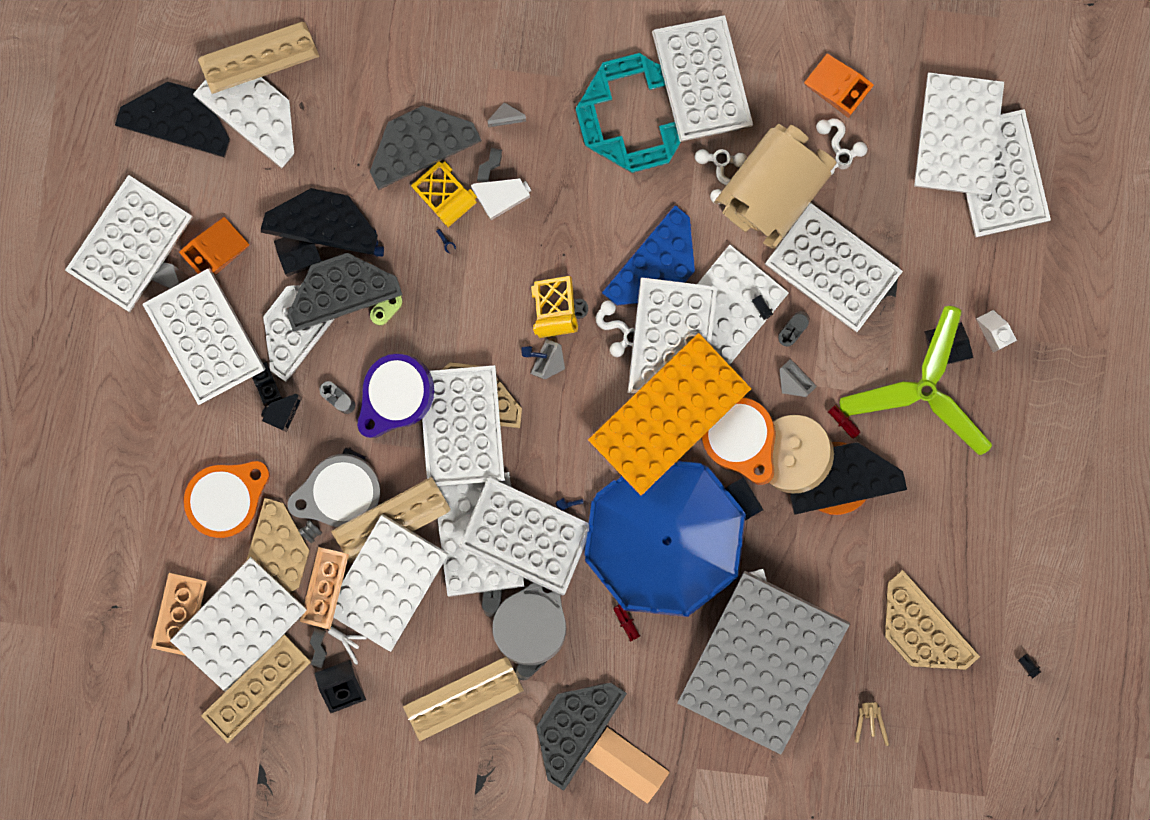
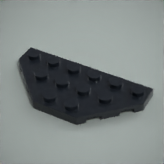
M168 81L121 106L115 122L116 127L223 158L226 157L230 138L218 116L193 96L196 89Z
M313 188L265 212L261 225V233L374 255L378 240L377 233L348 195Z
M854 442L833 447L834 460L827 477L818 486L809 491L791 493L790 500L793 513L796 515L905 491L907 486L902 470L860 443Z

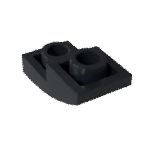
M264 362L265 370L254 375L252 379L263 405L268 406L270 403L282 399V396L268 363Z

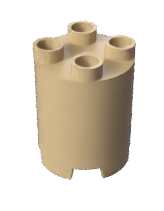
M777 124L775 128H770L714 201L716 204L720 203L726 206L722 213L745 233L750 228L761 231L767 236L763 244L774 249L829 179L831 170L837 164L835 159L825 151L818 149L815 153L805 147L804 144L809 138L793 125L785 128Z

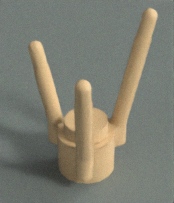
M878 702L862 703L863 708H859L855 742H859L863 717L865 715V719H870L872 737L875 736L874 718H878L885 745L888 746V737L881 716V707H878Z

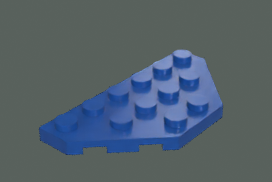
M675 205L602 294L616 306L638 304L641 278L686 283L695 272L690 217Z

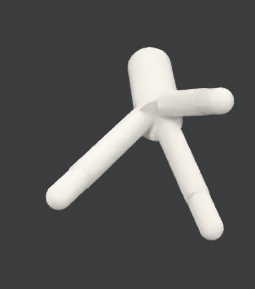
M331 627L328 633L342 641L353 662L358 664L349 645L356 649L359 646L349 639L365 640L367 637L345 635Z

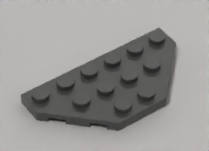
M421 106L388 122L370 174L378 190L482 140L473 122Z
M345 253L310 266L308 274L287 316L293 332H297L403 296L396 276L349 253Z
M606 683L556 695L536 726L549 782L563 791L566 789L627 693L612 683Z

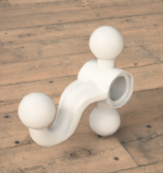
M833 118L830 120H820L816 125L818 133L823 135L828 134L832 126L838 128L837 133L832 139V148L836 153L835 161L837 164L831 170V175L834 174L837 167L840 169L850 167L855 156L862 157L868 150L867 145L863 142L855 143L851 151L842 149L839 142L845 134V125L841 120ZM845 155L849 161L842 163L839 161V157Z
M700 149L695 154V160L699 164L713 161L714 165L717 166V178L724 185H727L731 180L724 175V167L728 163H734L736 167L740 168L747 159L744 153L730 156L723 149L716 151L714 154H709L707 150ZM719 153L725 154L727 157L726 162L723 164L718 163L716 160V156ZM715 189L711 192L710 199L713 203L722 190Z
M607 300L601 304V309L597 312L596 323L601 329L611 330L620 328L624 333L623 341L620 343L615 342L610 346L611 355L620 357L624 354L627 346L633 347V343L627 340V335L634 333L635 329H630L620 320L611 322L603 320L605 315H612L616 310L615 304Z

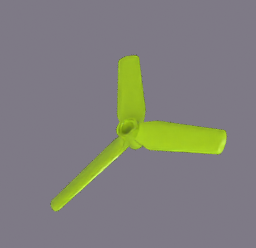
M954 306L944 307L922 365V379L918 383L899 382L842 397L839 405L846 416L904 407L922 399L928 401L932 411L978 455L988 452L992 447L990 441L952 398L939 391L936 387L937 382L946 370L962 313L961 309ZM927 385L932 390L927 393L922 391V387Z

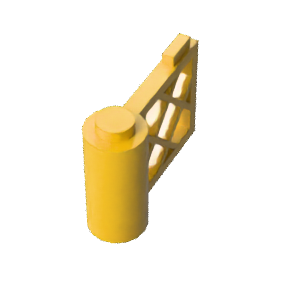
M439 161L413 183L411 187L449 228L477 203L475 200L477 196L471 189L467 191L450 173L452 168L445 161L443 163ZM438 168L444 171V180L433 179L434 172ZM422 182H430L429 192H421L417 187ZM433 183H443V193L432 192ZM446 183H454L458 189L453 193H446ZM432 196H442V203L435 208L431 203Z
M566 276L534 282V286H531L532 298L536 299L537 320L533 325L535 335H538L539 338L577 332L578 322L574 311L572 277ZM561 282H567V289L563 294L560 293L556 288ZM548 285L551 289L544 297L541 294L540 286ZM554 291L561 296L555 305L548 300ZM565 299L568 302L569 310L561 311L558 306ZM546 302L549 303L552 309L549 313L542 314V307Z

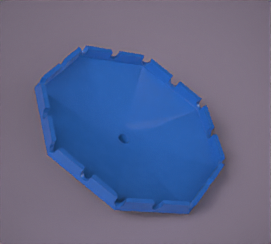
M678 461L641 496L622 476L616 481L613 480L595 494L596 496L591 503L589 532H587L584 554L585 562L623 610L688 617L738 578L746 514L709 467L702 465V463Z

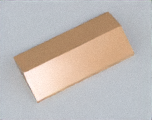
M318 547L304 603L307 611L301 616L300 622L331 629L349 554Z
M168 573L151 645L152 649L185 655L170 640L200 610L207 581Z
M608 727L585 758L647 804L670 773Z

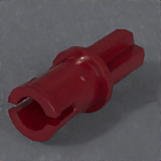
M837 404L827 412L839 424L838 427L841 426L852 439L860 434V430L849 419L850 416L847 417Z
M619 604L615 606L613 610L621 623L620 627H623L629 641L631 642L639 638L641 635L633 623L634 619H631L628 612L623 610Z

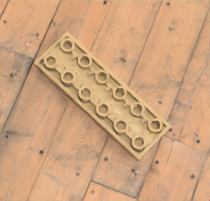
M300 22L204 55L198 59L211 94L317 58L319 54L306 23Z
M430 477L335 528L331 532L343 552L349 554L348 561L352 564L382 514L413 532L445 515L451 508L434 479Z
M504 657L403 706L419 741H422L524 690L509 659Z

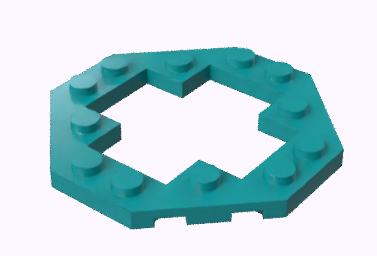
M641 53L603 62L575 109L585 147L630 173L669 164L681 143L675 122L659 126L663 145L629 154L626 152L622 136L603 140L594 105L612 100L608 82L644 73L649 91L666 86L661 65L651 61Z

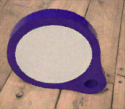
M390 354L380 358L370 367L363 383L362 407L357 424L358 430L363 436L369 438L380 437L391 430L413 425L427 414L434 398V382L430 371L419 359L405 354ZM371 419L375 422L373 429L369 427Z

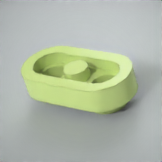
M402 297L395 298V304H390L389 300L377 304L370 313L372 322L376 325L386 324L401 308L403 303ZM378 312L383 313V317L381 319H378L376 317V314Z

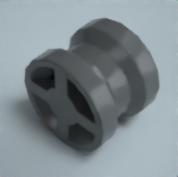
M583 299L574 300V311L577 319H582L588 314V304Z
M310 520L306 522L304 528L298 530L311 544L317 536L322 534V531Z

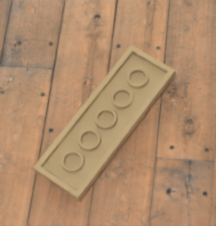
M283 635L201 717L229 743L311 661L286 635Z

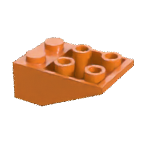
M829 54L825 55L804 82L808 88L847 118L853 114L874 86L873 83L860 73Z
M223 217L194 238L179 253L198 274L210 268L214 276H216L250 245L232 224Z

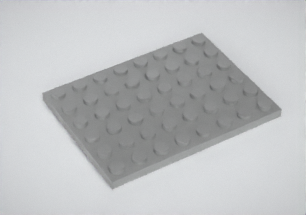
M744 571L677 703L762 746L782 754L843 639L850 622Z

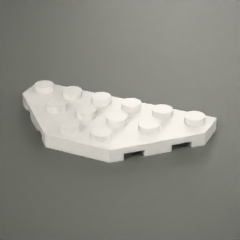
M262 77L211 94L205 80L193 94L194 97L281 169L294 155L289 100Z
M301 285L287 286L263 317L270 370L285 382L289 380L335 320L332 319L293 332L287 313Z

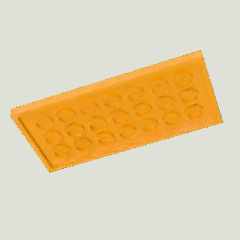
M697 333L587 440L641 496L740 401L751 388L714 348Z

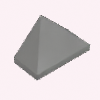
M503 103L489 118L488 127L526 122V116L510 105Z
M162 263L152 280L171 289L190 279V276L173 264Z
M546 339L540 353L547 354L548 357L547 359L538 357L530 373L542 379H547L565 369L561 345Z
M791 359L780 368L783 394L807 397L817 387Z

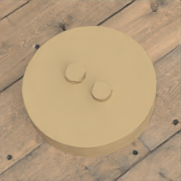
M788 415L773 421L776 429L773 451L775 471L769 484L786 493H802L815 488L827 477L833 464L834 449L829 435L820 424L806 416ZM758 466L761 475L765 471L764 466Z

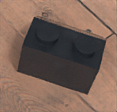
M285 237L274 241L279 260L287 277L305 271L313 264L322 262L315 243Z
M962 322L958 323L947 365L974 358L970 341ZM936 329L924 331L928 349Z
M293 394L270 403L262 411V421L287 432L302 397L298 394Z
M744 477L725 488L745 512V521L764 510Z
M351 660L314 673L318 689L330 714L366 700Z

